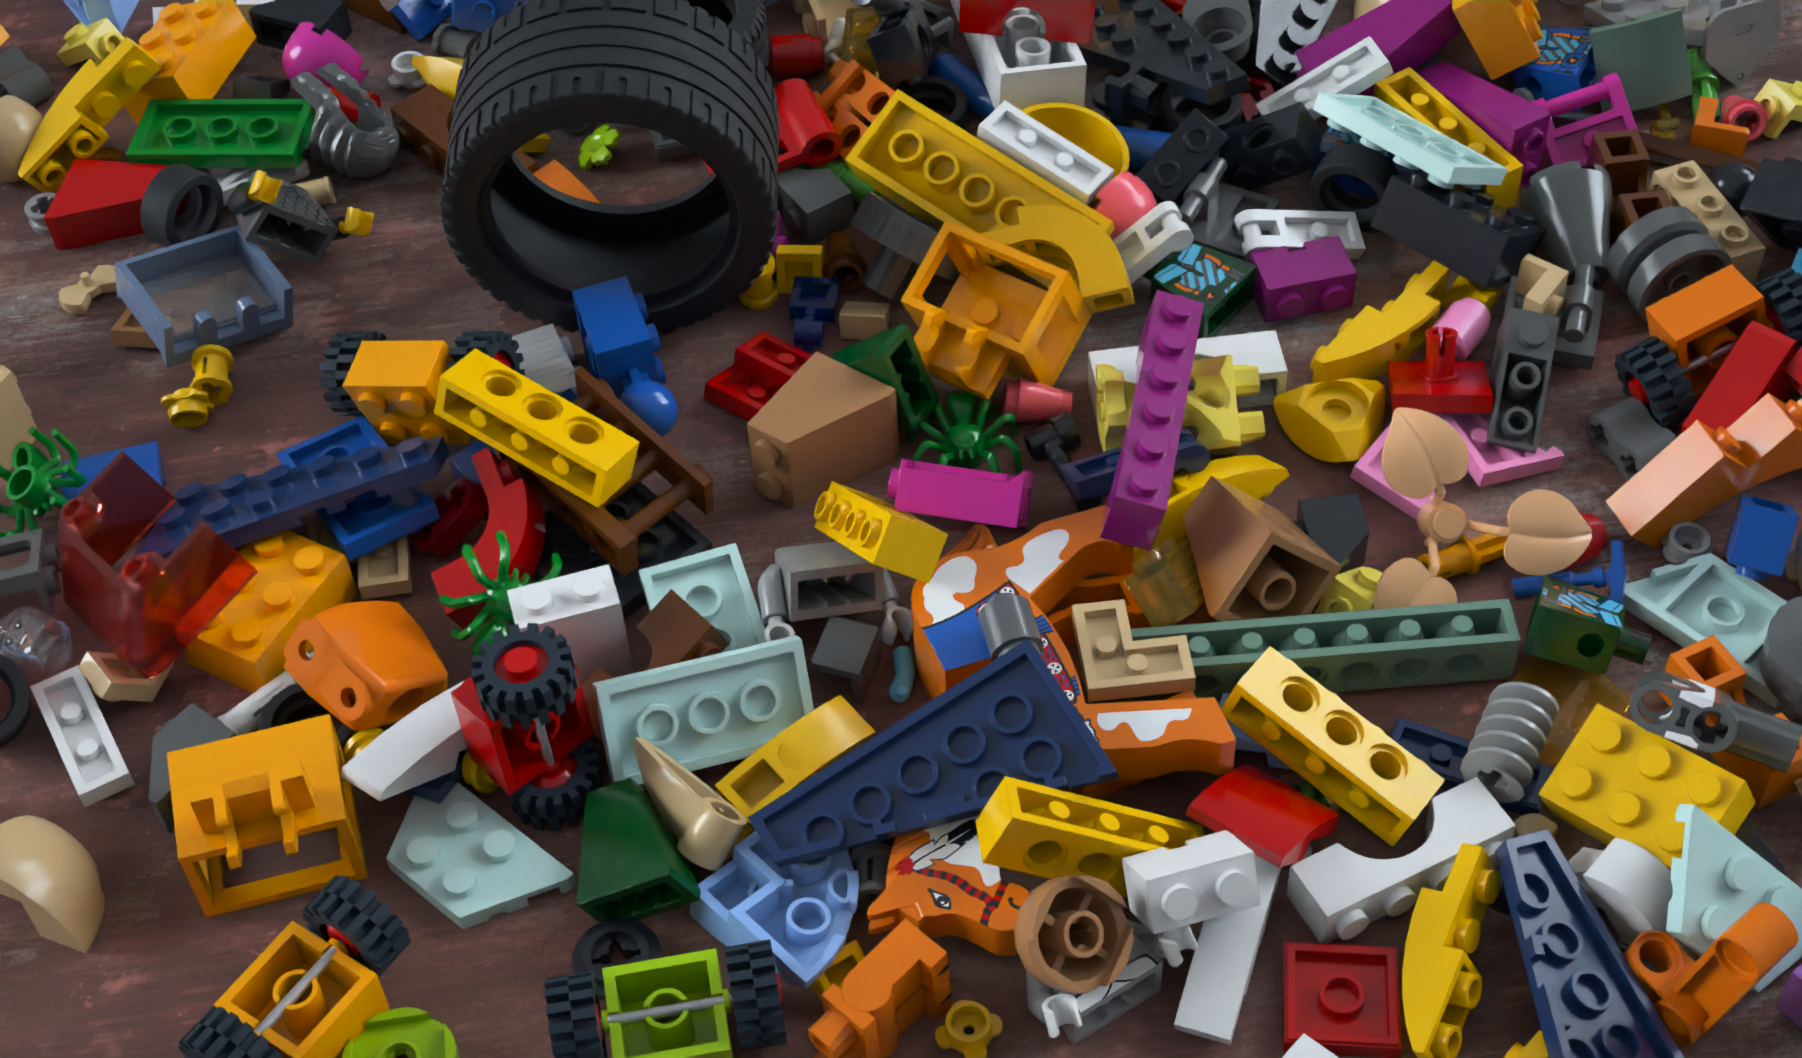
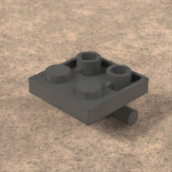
M1214 157L1205 171L1195 176L1177 205L1182 214L1181 221L1187 223L1193 233L1194 240L1192 243L1248 262L1245 260L1241 247L1245 240L1237 232L1234 221L1235 216L1247 209L1279 210L1280 200L1219 181L1228 165L1224 159ZM1261 231L1262 235H1266V233L1268 232Z
M1589 264L1577 266L1573 285H1566L1563 296L1565 304L1559 316L1552 363L1591 370L1605 291L1595 290L1592 287L1595 269ZM1511 276L1502 322L1512 307L1523 308L1525 296L1516 291L1517 276Z

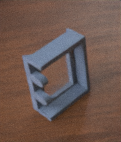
M239 225L114 263L117 298L124 301L158 347L166 368L191 360L193 351L202 345L214 344L228 348L293 326L292 286L258 244L246 241L243 238Z

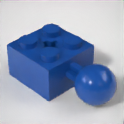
M626 276L572 290L584 355L592 376L595 379L601 378L605 380L621 402L661 437H664L672 430L676 423L678 405L673 393L663 385L667 383L663 364L659 356H654V352L661 351V344L654 323L645 324L644 320L648 319V312L642 293L633 294Z

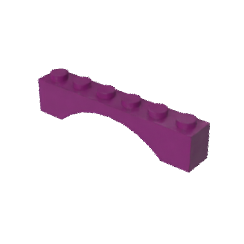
M1160 290L1156 291L1140 338L1136 358L1137 374L1134 394L1120 456L1107 500L1100 538L1150 551L1167 510L1204 306L1203 302Z

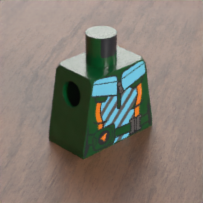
M1192 243L1185 250L1177 252L1170 260L1165 257L1142 276L1151 281L1150 307L1157 290L1181 295L1204 303L1198 339L1215 337L1254 299L1257 266L1208 247Z
M1545 575L1528 620L1522 652L1590 672L1606 674L1612 656L1642 665L1648 652L1652 635L1623 626L1625 606L1621 603Z

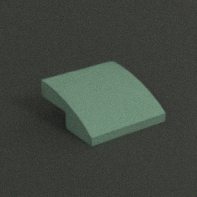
M1682 8L1638 15L1635 21L1591 28L1590 37L1597 82H1602L1603 76L1616 72L1621 80L1631 111L1667 103L1693 94ZM1608 99L1601 100L1602 113L1612 109Z

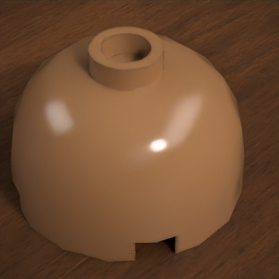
M1090 875L1057 877L1033 889L1021 905L1014 926L1015 948L1025 969L1040 984L1066 993H1089V991H1093L1099 986H1108L1116 981L1129 961L1134 941L1133 927H1126V917L1122 908H1127L1123 897L1108 882Z

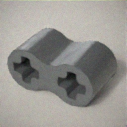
M11 44L0 50V98L5 95H14L34 107L54 96V87L44 70L37 63L29 61L17 46Z
M1636 397L1626 398L1589 415L1585 421V429L1590 443L1599 453L1607 455L1613 460L1626 481L1630 480L1677 438L1669 429L1658 425L1643 402Z

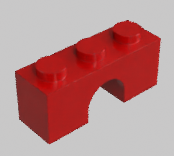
M960 0L959 32L1002 36L1008 12L1015 8L1025 7L1035 10L1043 17L1046 24L1045 40L1089 44L1094 23L1095 0Z

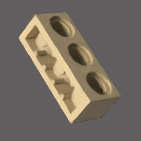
M1691 160L1653 171L1648 191L1665 190L1671 206L1686 207L1694 212L1707 227L1709 235L1716 239L1729 254L1732 265L1754 285L1766 247L1696 162Z

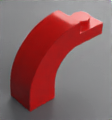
M487 447L471 455L489 505V516L485 531L472 549L483 573L493 580L498 577L500 547L495 534L499 530L504 531L510 544L508 575H512L514 568L519 570V580L525 573H528L531 579L540 560L545 540V515L540 497L524 479L519 478L510 460L501 461ZM464 556L431 572L439 597L444 594L451 598L485 593L486 588L475 580ZM486 603L451 609L443 605L446 615L464 630L474 621L486 606ZM489 615L485 622L491 619L492 615Z

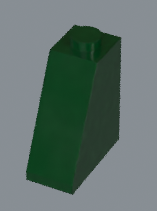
M899 324L841 349L831 357L896 389L898 429L914 431L940 401L908 325Z
M632 778L616 781L611 785L586 793L576 905L599 923L614 918H628L638 921L700 900V887L686 857L678 850L677 845L679 841L676 834L659 813L649 793Z

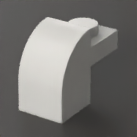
M1616 837L1605 850L1582 847L1577 854L1571 857L1568 861L1569 865L1596 908L1603 909L1622 942L1631 944L1639 934L1647 930H1659L1675 939L1674 936L1666 931L1668 903L1673 894V886L1670 881L1671 870L1658 858L1642 847Z

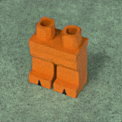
M854 59L850 63L838 60L829 70L828 79L832 81L830 86L822 95L817 91L813 92L842 139V149L839 154L844 159L868 129L866 126L867 122L869 121L872 124L895 93L892 88L863 68Z
M905 918L847 974L841 989L833 983L821 994L825 1014L808 1029L810 1041L819 1050L813 1058H887L898 1047L899 1036L925 1012L938 1021L953 1005L951 984L948 980L950 974L947 952Z

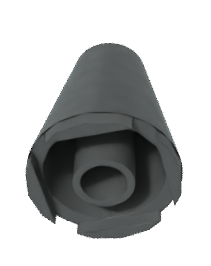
M1580 161L1552 165L1530 177L1531 186L1525 192L1521 187L1518 193L1520 208L1534 217V224L1546 229L1540 245L1551 264L1569 271L1566 285H1573L1577 266L1589 264L1595 269L1592 287L1595 290H1599L1602 284L1609 278V272L1606 267L1611 239L1612 186L1609 173L1601 165L1593 163L1595 170L1582 168Z

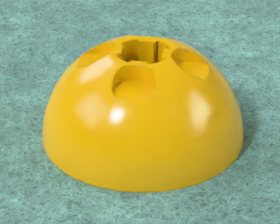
M1062 102L1041 103L1021 110L1113 168L1112 179L1123 171L1128 170L1130 157L1125 139L1109 120L1097 112L1083 106ZM1096 196L1087 206L1093 209L1100 198Z

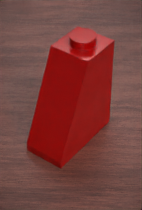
M75 158L44 216L56 249L68 250L145 233L140 217L143 196L149 183L158 172L169 165ZM186 194L179 203L176 215L185 205Z
M1752 320L1683 423L1681 434L1696 420L1714 430L1720 426L1727 429L1767 393L1786 404L1789 401L1792 377L1783 368L1795 355L1797 340Z

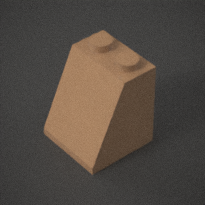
M817 351L747 423L755 489L759 490L765 497L771 500L777 499L793 508L819 497L824 491H828L831 481L844 485L894 461L900 454L896 389Z
M1212 475L1183 517L1208 613L1221 622L1309 615L1342 568L1280 510Z

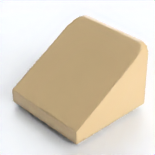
M846 301L839 315L841 339L864 340L888 330L891 303Z

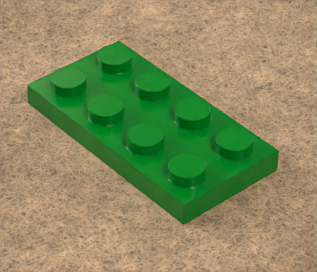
M150 99L126 152L128 162L185 164L195 169L298 168L311 133L316 111L305 99Z

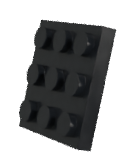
M640 481L608 504L605 509L615 519H624L626 521L658 496ZM551 510L544 514L545 540L540 560L532 575L535 581L546 577L553 567L552 553L559 554L561 558L562 569L558 577L609 564ZM675 510L638 536L639 566L623 577L609 564L624 619L647 603L640 581L639 570L713 549L712 542Z

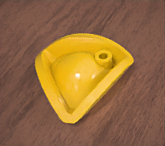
M1352 377L1305 384L1276 395L1273 405L1284 431L1302 451L1321 461L1349 462L1360 460L1380 436L1385 414L1386 390L1385 386L1379 381Z

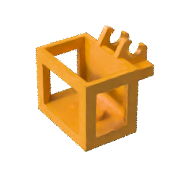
M945 220L900 300L919 327L913 339L928 374L987 401L1002 376L1017 381L1019 376L1053 387L1092 317L1069 271ZM975 248L1052 280V284L1048 291L989 267L983 263ZM947 252L960 275L941 308L927 303L922 295Z
M330 714L167 752L178 860L206 918L321 890L336 875L339 877L341 875L347 876L351 882L368 878L353 784L340 777L342 767L347 764ZM337 827L342 860L225 888L221 855L227 854L226 859L231 870L242 867L243 850L283 840L286 855L298 853V836Z

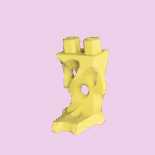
M1228 354L1193 361L1190 378L1195 381L1194 390L1188 391L1181 428L1189 429L1196 427L1199 431L1197 440L1208 449L1211 455L1235 454L1241 444L1261 440L1265 436L1262 411L1238 413L1236 397L1259 394L1260 378L1258 366L1233 365L1232 355ZM1096 364L1095 405L1097 429L1103 452L1121 447L1123 444L1135 383L1124 381L1123 371H1117L1114 366Z

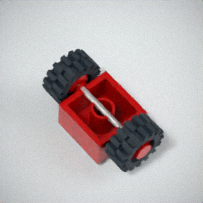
M528 623L527 630L524 632H520L518 624L509 626L511 634L503 636L501 631L498 630L491 634L493 645L483 641L478 646L480 655H473L471 661L473 667L471 670L472 676L450 694L471 760L508 794L511 807L515 814L518 813L520 821L527 825L531 820L533 828L543 830L545 823L549 822L551 831H561L560 822L567 820L570 828L579 825L577 815L581 814L584 816L586 793L605 787L597 752H595L593 744L587 740L594 735L578 668L574 665L570 646L567 645L563 635L559 634L556 637L555 630L549 626H545L540 633L537 623Z

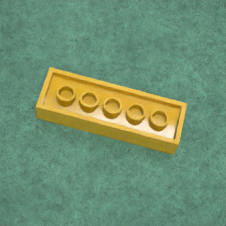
M898 89L845 158L846 163L856 178L938 229H941L945 220L979 234L986 232L989 227L997 224L1017 225L1020 224L1017 207L1032 204L1056 205L1075 210L1096 222L1109 236L1115 229L1112 220ZM1036 257L1069 271L1077 288L1079 287L1078 274L1070 265L1052 257ZM1012 263L996 266L1007 274L1048 291L1052 284V280Z

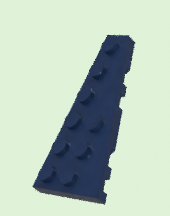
M443 436L424 440L423 437H413L401 442L398 446L380 450L377 446H370L357 451L351 456L337 459L328 455L319 457L308 465L290 468L289 465H279L271 468L264 474L246 477L245 474H236L217 484L203 486L201 483H193L177 491L173 502L165 513L158 517L157 524L125 568L134 584L151 578V569L160 564L173 560L176 567L180 568L194 563L197 556L204 554L217 544H220L223 550L229 551L300 526L303 523L300 515L325 507L328 515L347 509V504L355 501L363 493L371 491L374 497L380 498L437 478L450 454Z
M1027 639L749 816L748 819L774 863L779 868L980 815L1005 776L1067 792L1120 777L1116 768L1035 647Z
M1549 829L1506 839L1495 850V855L1549 1058H1685Z

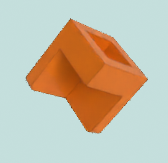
M1701 96L1689 144L1743 158L1749 138V128L1714 122L1719 99Z

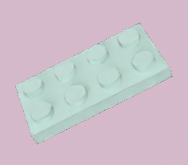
M1319 93L1313 110L1328 118L1327 125L1346 133H1352L1353 131L1361 136L1359 142L1364 146L1378 151L1387 150L1395 155L1393 158L1395 163L1413 170L1422 169L1429 173L1428 181L1443 188L1453 189L1455 184H1460L1479 190L1481 185H1501L1508 168L1374 96Z
M796 635L592 683L611 784L628 778H632L638 784L644 783L632 745L635 737L647 739L691 772L748 758L777 734L814 710L802 639Z

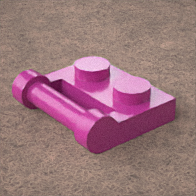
M1616 72L1603 76L1602 82L1547 101L1544 98L1531 101L1551 114L1544 146L1550 166L1570 161H1580L1581 167H1586L1593 134L1637 129L1621 80ZM1604 99H1608L1612 109L1556 129L1554 127L1552 117Z

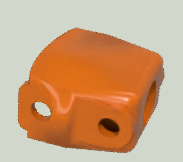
M358 601L328 608L315 615L313 619L302 620L284 648V656L287 661L283 667L310 697L347 727L355 731L395 724L422 704L448 689V672L422 628L398 602ZM307 641L311 642L314 648L312 659L307 656L305 651Z

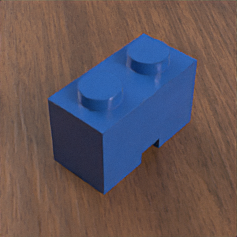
M1740 493L1724 549L1728 563L1733 564V567L1736 568V574L1760 581H1767L1768 574L1782 577L1799 515L1797 512H1794L1795 509L1791 505Z

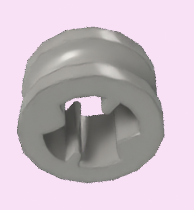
M40 193L31 197L26 202L24 212L34 232L44 235L50 234L44 216L56 193Z

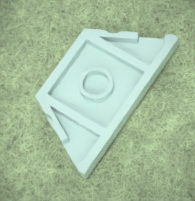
M1712 553L1690 558L1681 565L1669 564L1652 569L1649 578L1631 583L1626 582L1623 605L1627 611L1683 648L1714 635L1747 672L1743 687L1774 708L1780 704L1763 680L1760 671V654L1770 621L1782 605L1788 603L1786 600L1753 579L1736 574L1734 567ZM1610 587L1608 590L1607 597L1612 594Z
M458 782L440 804L414 795L386 857L392 872L462 929L488 921L497 913H510L530 906L528 898L557 887H559L561 894L571 891L577 885L573 872Z
M1680 803L1676 810L1675 822L1685 823L1682 858L1672 857L1670 881L1673 886V894L1668 903L1666 931L1701 957L1714 943L1716 938L1755 904L1763 902L1777 907L1793 922L1798 932L1799 940L1797 945L1750 990L1760 992L1802 957V889L1698 806Z

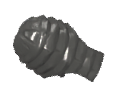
M335 62L317 69V74L357 104L358 119L355 125L342 112L338 98L331 89L315 78L309 71L293 77L290 80L291 87L316 111L311 133L302 154L305 159H310L319 165L333 168L340 174L356 179L381 174L392 164L400 144V135L395 128L393 119L387 116L384 109L378 108L376 102L370 99L368 92L362 89L358 81L352 78L348 72L340 69Z

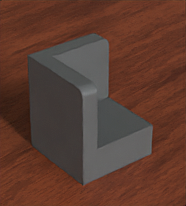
M830 615L811 659L814 670L850 678L852 701L864 702L882 658L879 626Z

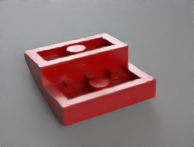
M763 331L735 349L734 364L705 382L704 399L750 421L812 355Z
M1246 764L1226 773L1208 786L1189 804L1185 815L1215 832L1228 830L1249 847L1255 855L1281 868L1301 861L1311 840L1333 834L1341 814L1256 767Z

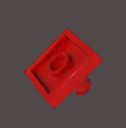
M1438 327L1426 330L1425 361H1387V384L1392 411L1399 407H1405L1429 413H1492L1493 393L1484 361H1455L1458 332L1452 328L1443 327L1442 346H1440L1441 337L1438 335Z

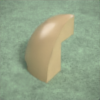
M24 815L1 823L0 894L22 903L41 937L86 954L99 931L105 908V895L100 886L98 867L84 846L69 832L44 818Z

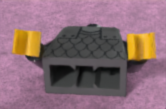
M261 170L253 172L247 182L238 184L227 201L228 209L236 215L242 236L246 241L317 265L331 241L347 238L350 234L364 237L369 236L374 217L372 212L348 207L346 217L340 216L330 219L307 190L273 177L271 174Z

